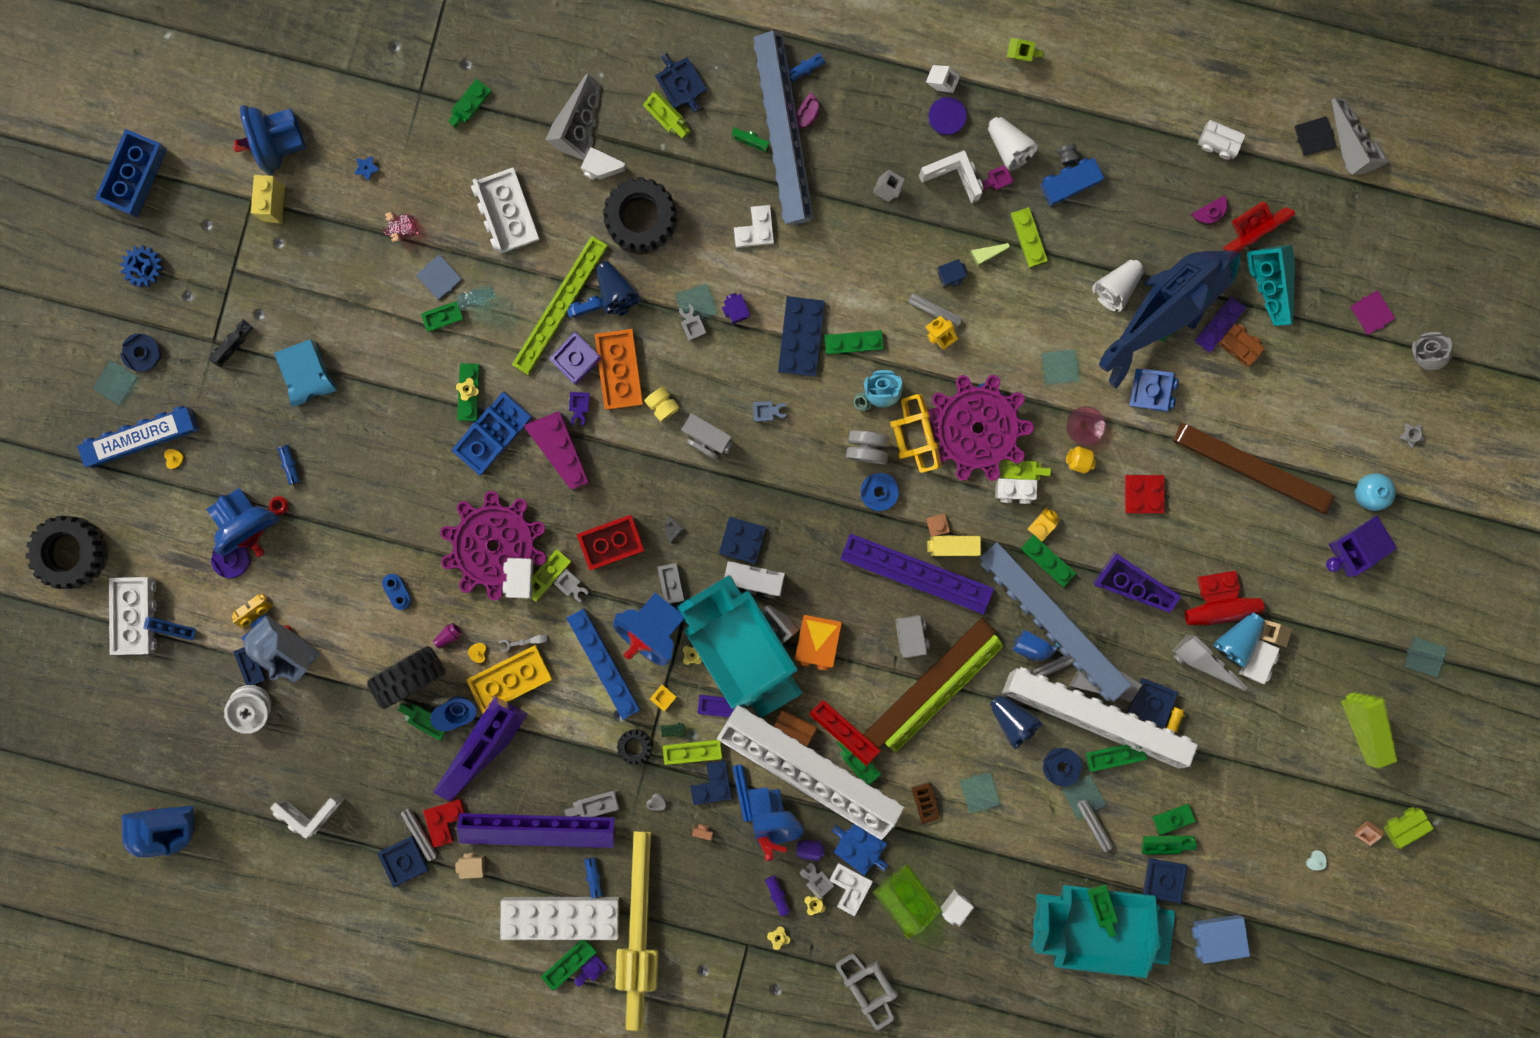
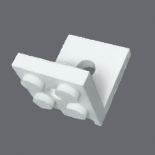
M965 150L921 168L919 174L921 183L957 169L970 202L978 201L982 194L983 185L980 179H976L974 174L976 172L973 162H969Z
M340 794L331 797L312 820L307 818L286 799L276 802L270 809L274 812L273 815L277 819L284 820L289 824L288 828L294 833L298 832L307 839L317 833L345 798Z

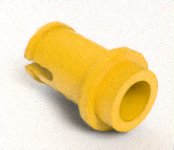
M1174 707L1171 710L1172 713L1166 728L1178 733L1182 717H1185V711Z

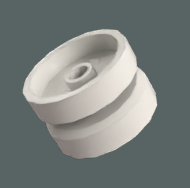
M244 685L237 688L231 694L224 709V717L227 724L233 730L240 733L258 731L265 725L272 709L271 699L264 689L255 685Z

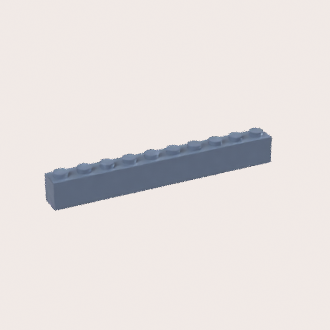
M770 31L754 37V50L757 54V68L761 78L760 87L763 90V105L766 109V123L770 132L769 141L773 150L772 158L776 168L779 199L782 203V218L785 224L797 225L812 221L814 217L783 33Z
M997 542L980 557L981 567L987 573L991 571L995 576L993 578L1000 587L1002 585L1005 586L1008 590L1006 592L1013 601L1015 599L1019 601L1021 610L1026 615L1030 613L1034 617L1033 622L1039 629L1043 627L1048 632L1046 634L1047 638L1053 644L1057 642L1061 646L1059 649L1066 658L1070 656L1075 661L1073 663L1075 668L1079 672L1084 671L1088 675L1086 678L1093 687L1097 685L1102 690L1100 694L1106 701L1111 700L1114 702L1131 686Z

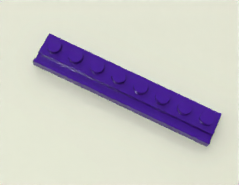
M849 534L840 560L981 614L985 613L994 589L853 534Z

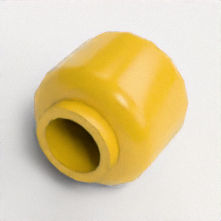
M1077 446L1068 452L1066 463H1068L1071 470L1085 474L1090 469H1094L1096 459L1094 458L1093 451Z

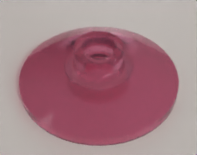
M1080 407L1069 415L1066 424L1067 432L1076 443L1082 445L1093 444L1102 437L1105 430V421L1098 410L1092 407ZM1082 423L1088 425L1087 430L1082 429Z

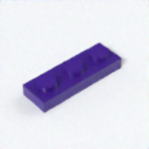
M1230 296L1194 341L1210 353L1246 307Z

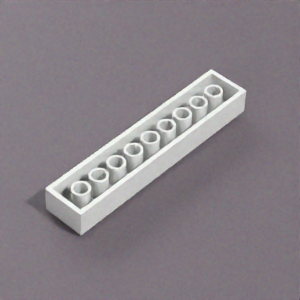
M1020 667V669H1015L1009 673L1002 691L1003 695L1121 745L1131 746L1130 748L1141 752L1142 750L1147 756L1178 769L1190 766L1197 744L1192 743L1193 740L1186 736L1178 737L1170 729L1163 728L1162 730L1157 728V724L1146 720L1143 722L1138 720L1139 717L1134 714L1127 713L1126 715L1121 713V709L1118 707L1102 705L1103 702L1096 698L1088 699L1084 697V693L1077 690L1069 691L1066 689L1067 686L1061 683H1050L1048 678L1042 675L1036 677L1030 674L1031 671Z
M737 705L717 737V740L880 840L894 827L904 808L896 800L888 798L877 789H873L863 780L849 774L847 770L839 768L829 759L821 757L814 750L800 744L798 740L790 738L780 729L772 727L764 719L751 714L746 708Z

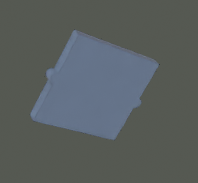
M440 254L430 263H426V267L416 275L438 300L448 292H452V288L462 280Z

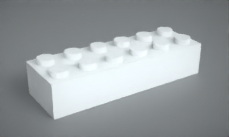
M503 897L501 900V940H617L619 937V897Z

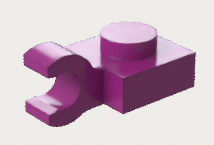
M1005 165L987 173L989 178L981 181L983 185L982 191L991 186L996 191L1013 183Z

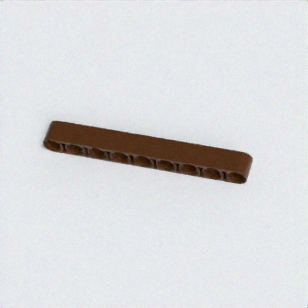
M1181 423L1173 438V442L1322 514L1328 513L1335 499V496L1187 424Z
M983 617L979 619L863 735L879 748L994 635L996 630Z

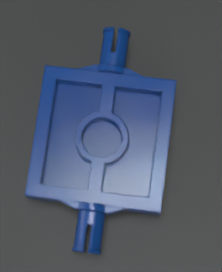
M853 824L846 831H843L837 825L834 826L835 829H832L831 832L840 837L839 844L833 851L836 855L862 875H865L873 865L885 871L888 864L880 859L881 852L887 845L885 842L856 824Z

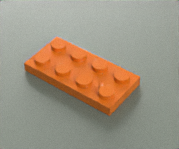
M633 329L594 334L597 353L602 357L598 365L605 410L643 405Z

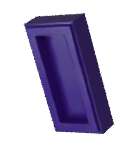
M699 695L697 714L730 717L735 708L732 709L725 697Z

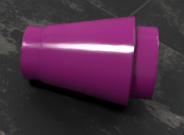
M455 623L447 624L433 640V643L438 649H441L459 640L462 631Z

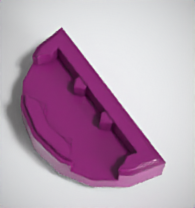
M811 92L796 113L798 128L810 126L818 117L819 103Z
M1225 195L1191 214L1193 219L1207 224L1217 222L1227 210Z

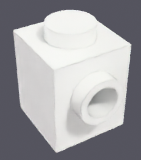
M933 65L926 83L937 91L954 93L961 75L949 66Z

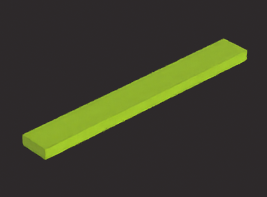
M591 236L512 363V366L527 375L531 373L568 313L569 305L575 302L609 247L607 244Z
M994 634L884 743L894 753H897L1004 647L1000 639Z

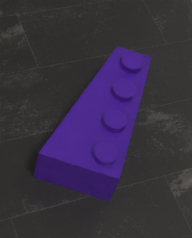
M1116 552L1112 554L1093 582L1097 587L1167 612H1171L1181 598L1179 594Z

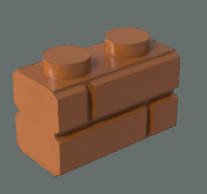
M1233 324L1217 344L1246 367L1251 366L1265 349L1262 346L1263 342L1256 336L1251 337L1247 334L1248 330L1243 325Z
M784 709L781 710L773 726L780 729L790 738L798 740L805 747L808 746L817 728L815 725Z

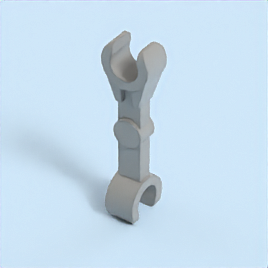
M538 635L528 640L522 639L512 643L506 639L501 640L499 643H507V648L500 651L508 652L511 646L547 642V635Z

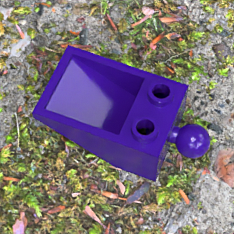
M1376 515L1328 544L1335 557L1327 560L1326 568L1330 572H1338L1342 567L1347 577L1356 576L1397 549Z

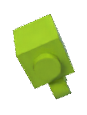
M1010 38L1006 57L1032 62L1033 57L1043 58L1044 50L1035 49L1036 42Z

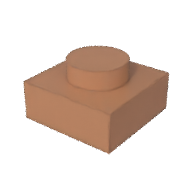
M945 514L926 518L931 537L950 532Z
M1366 821L1356 829L1354 835L1371 846L1383 836V831L1371 822Z
M699 824L698 827L694 826L692 836L711 840L713 830H710V827L707 825Z

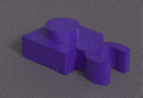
M570 392L569 411L574 412V415L571 417L572 425H575L576 418H581V425L585 426L586 419L583 416V412L589 413L590 393Z

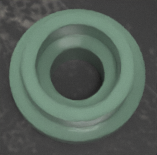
M860 392L855 396L853 403L856 409L867 411L871 408L872 404L866 398L865 392Z

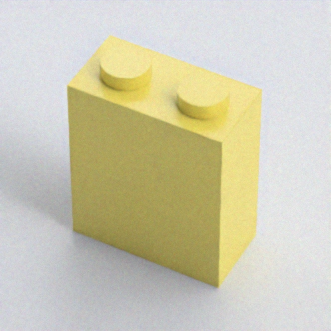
M254 175L251 214L262 222L282 223L285 185L274 176Z
M933 536L927 541V552H931V556H981L980 536Z

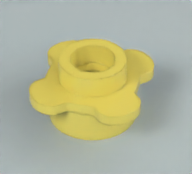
M467 378L462 384L458 383L456 385V390L460 392L461 399L464 401L479 393L471 378Z
M685 646L683 648L684 664H700L702 662L694 647Z
M807 896L804 901L807 904V913L809 915L819 912L823 913L826 910L822 902L823 896L819 900L816 896Z
M781 926L767 935V938L771 940L773 948L776 950L790 942V937L786 936L785 929Z

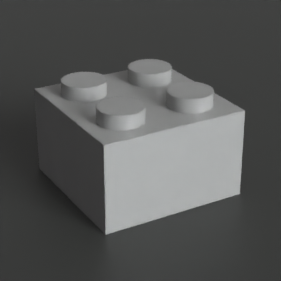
M920 615L896 618L895 623L901 657L906 658L927 654L926 650L929 649L928 638H924L923 631L926 630L925 620L921 619Z

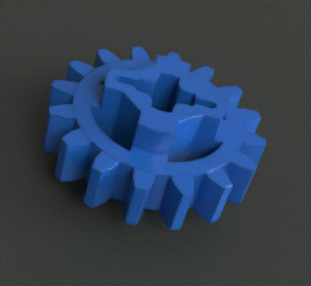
M143 245L140 246V250L136 246H133V252L126 250L128 256H122L125 262L120 263V266L124 267L120 271L126 275L124 279L130 281V284L134 286L137 284L140 288H143L144 284L150 287V281L157 283L156 276H162L158 273L159 270H164L162 266H159L163 262L162 259L157 258L160 254L153 252V249L150 247L146 249ZM143 254L150 256L151 259H145ZM132 274H138L141 279L135 278Z

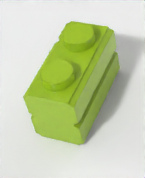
M1411 807L1403 812L1405 815L1402 817H1394L1387 821L1388 825L1384 826V830L1396 848L1401 849L1433 830L1422 809Z

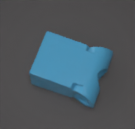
M310 339L274 353L288 386L289 400L292 407L308 402L314 395L325 396L338 391L336 385L328 376L316 341Z

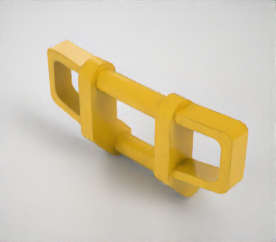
M916 394L903 398L901 404L904 418L890 422L891 428L894 429L900 452L898 453L899 459L915 456L921 473L941 468L938 444L934 441L929 422L930 414L923 395ZM917 399L922 413L910 416L908 402ZM921 420L928 445L907 451L901 426ZM932 451L934 466L926 468L921 454Z

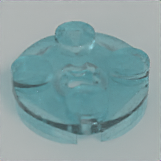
M481 286L471 289V292L467 295L465 292L456 296V300L460 310L471 307L472 304L477 306L487 304V300L495 298V293L492 286Z

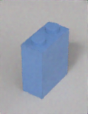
M1233 915L1193 921L1192 935L1197 941L1195 954L1201 962L1211 963L1250 957L1245 923L1242 916Z

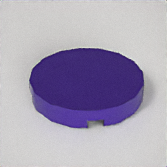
M940 98L930 108L928 114L929 124L940 135H954L965 124L966 110L963 104L955 98Z
M246 547L237 548L224 557L217 554L215 550L212 552L211 564L213 570L218 575L225 578H237L248 570L250 554Z

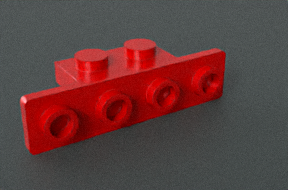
M1264 201L1260 202L1231 221L1238 238L1223 247L1224 251L1241 252L1245 246L1258 241L1259 237L1272 232L1281 223L1288 222L1296 214L1295 211L1285 207L1272 215L1267 203Z

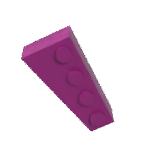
M560 411L523 425L572 491L590 484Z

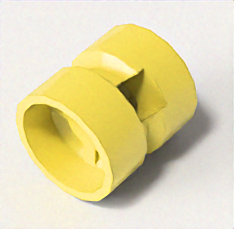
M664 386L654 391L644 400L651 410H655L654 415L660 423L672 416L680 408L674 399H669L670 394Z

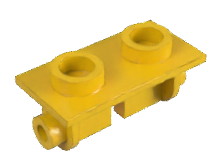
M263 593L261 595L257 594V596L248 601L249 609L244 604L233 612L231 617L234 621L232 622L243 629L252 624L255 619L267 613L273 605L266 601L267 597Z

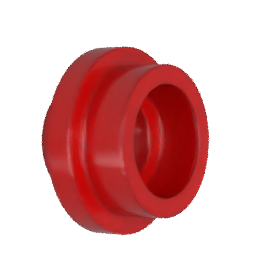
M276 496L271 499L269 503L270 511L275 512L277 515H283L288 511L289 503L284 497ZM279 502L282 503L281 509H277L276 507L277 503Z

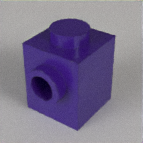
M733 293L726 297L727 300H724L725 306L722 307L726 318L730 317L732 324L750 318L742 294L737 295V293Z

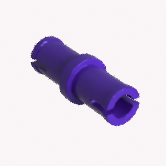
M776 875L765 879L771 893L770 898L775 902L779 915L783 916L791 912L785 899L786 894L781 889Z

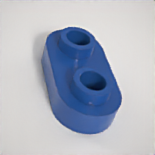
M597 295L588 298V302L570 304V308L567 309L569 318L578 317L603 308L602 299Z
M397 574L386 575L383 578L382 586L392 606L398 610L407 609L411 605L412 599L403 580ZM390 580H394L395 585L393 587L389 586ZM399 597L404 599L402 604H399L397 601Z

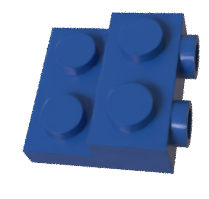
M1136 368L1129 406L1170 413L1176 404V397H1173V393L1179 387L1177 375L1172 372Z

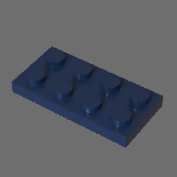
M787 296L778 373L816 377L825 300Z

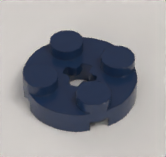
M133 334L127 337L122 344L121 359L129 369L137 372H146L153 369L158 364V361L161 360L160 346L151 336ZM139 348L145 350L143 357H137Z
M1059 747L1047 753L1043 759L1042 768L1048 781L1065 787L1072 785L1078 780L1082 770V763L1075 752L1068 748ZM1059 762L1067 764L1065 772L1057 770Z

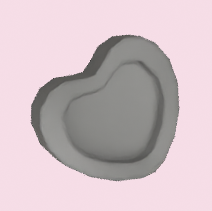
M653 794L652 799L647 801L646 807L652 811L664 810L666 808V800L661 794Z

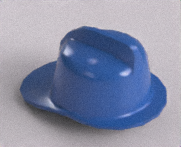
M453 696L446 703L439 705L433 710L430 717L431 724L440 731L453 730L471 722L476 716V707L469 699L463 696Z

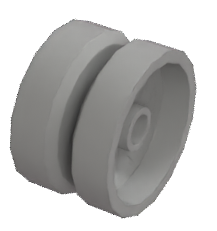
M849 431L848 441L851 444L859 445V447L851 446L847 448L845 458L860 462L887 464L889 454L885 451L877 450V448L886 449L890 447V436L870 431Z

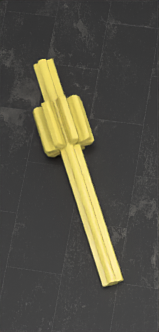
M634 831L629 948L618 949L616 960L615 987L617 990L627 991L626 1030L631 1031L643 1030L645 992L657 990L658 951L646 948L651 832Z

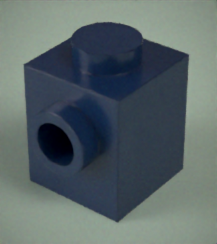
M960 259L937 268L943 288L949 285L956 287L963 284L962 280H965L968 273L965 263H961Z

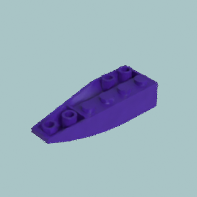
M494 696L433 793L451 801L508 746L528 715L527 712Z

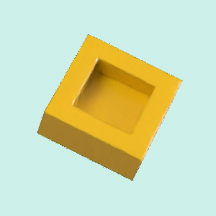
M662 684L650 700L665 711L677 696Z

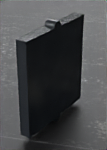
M1327 116L1294 126L1298 138L1297 143L1300 145L1303 156L1336 146L1332 135L1333 130L1330 129Z

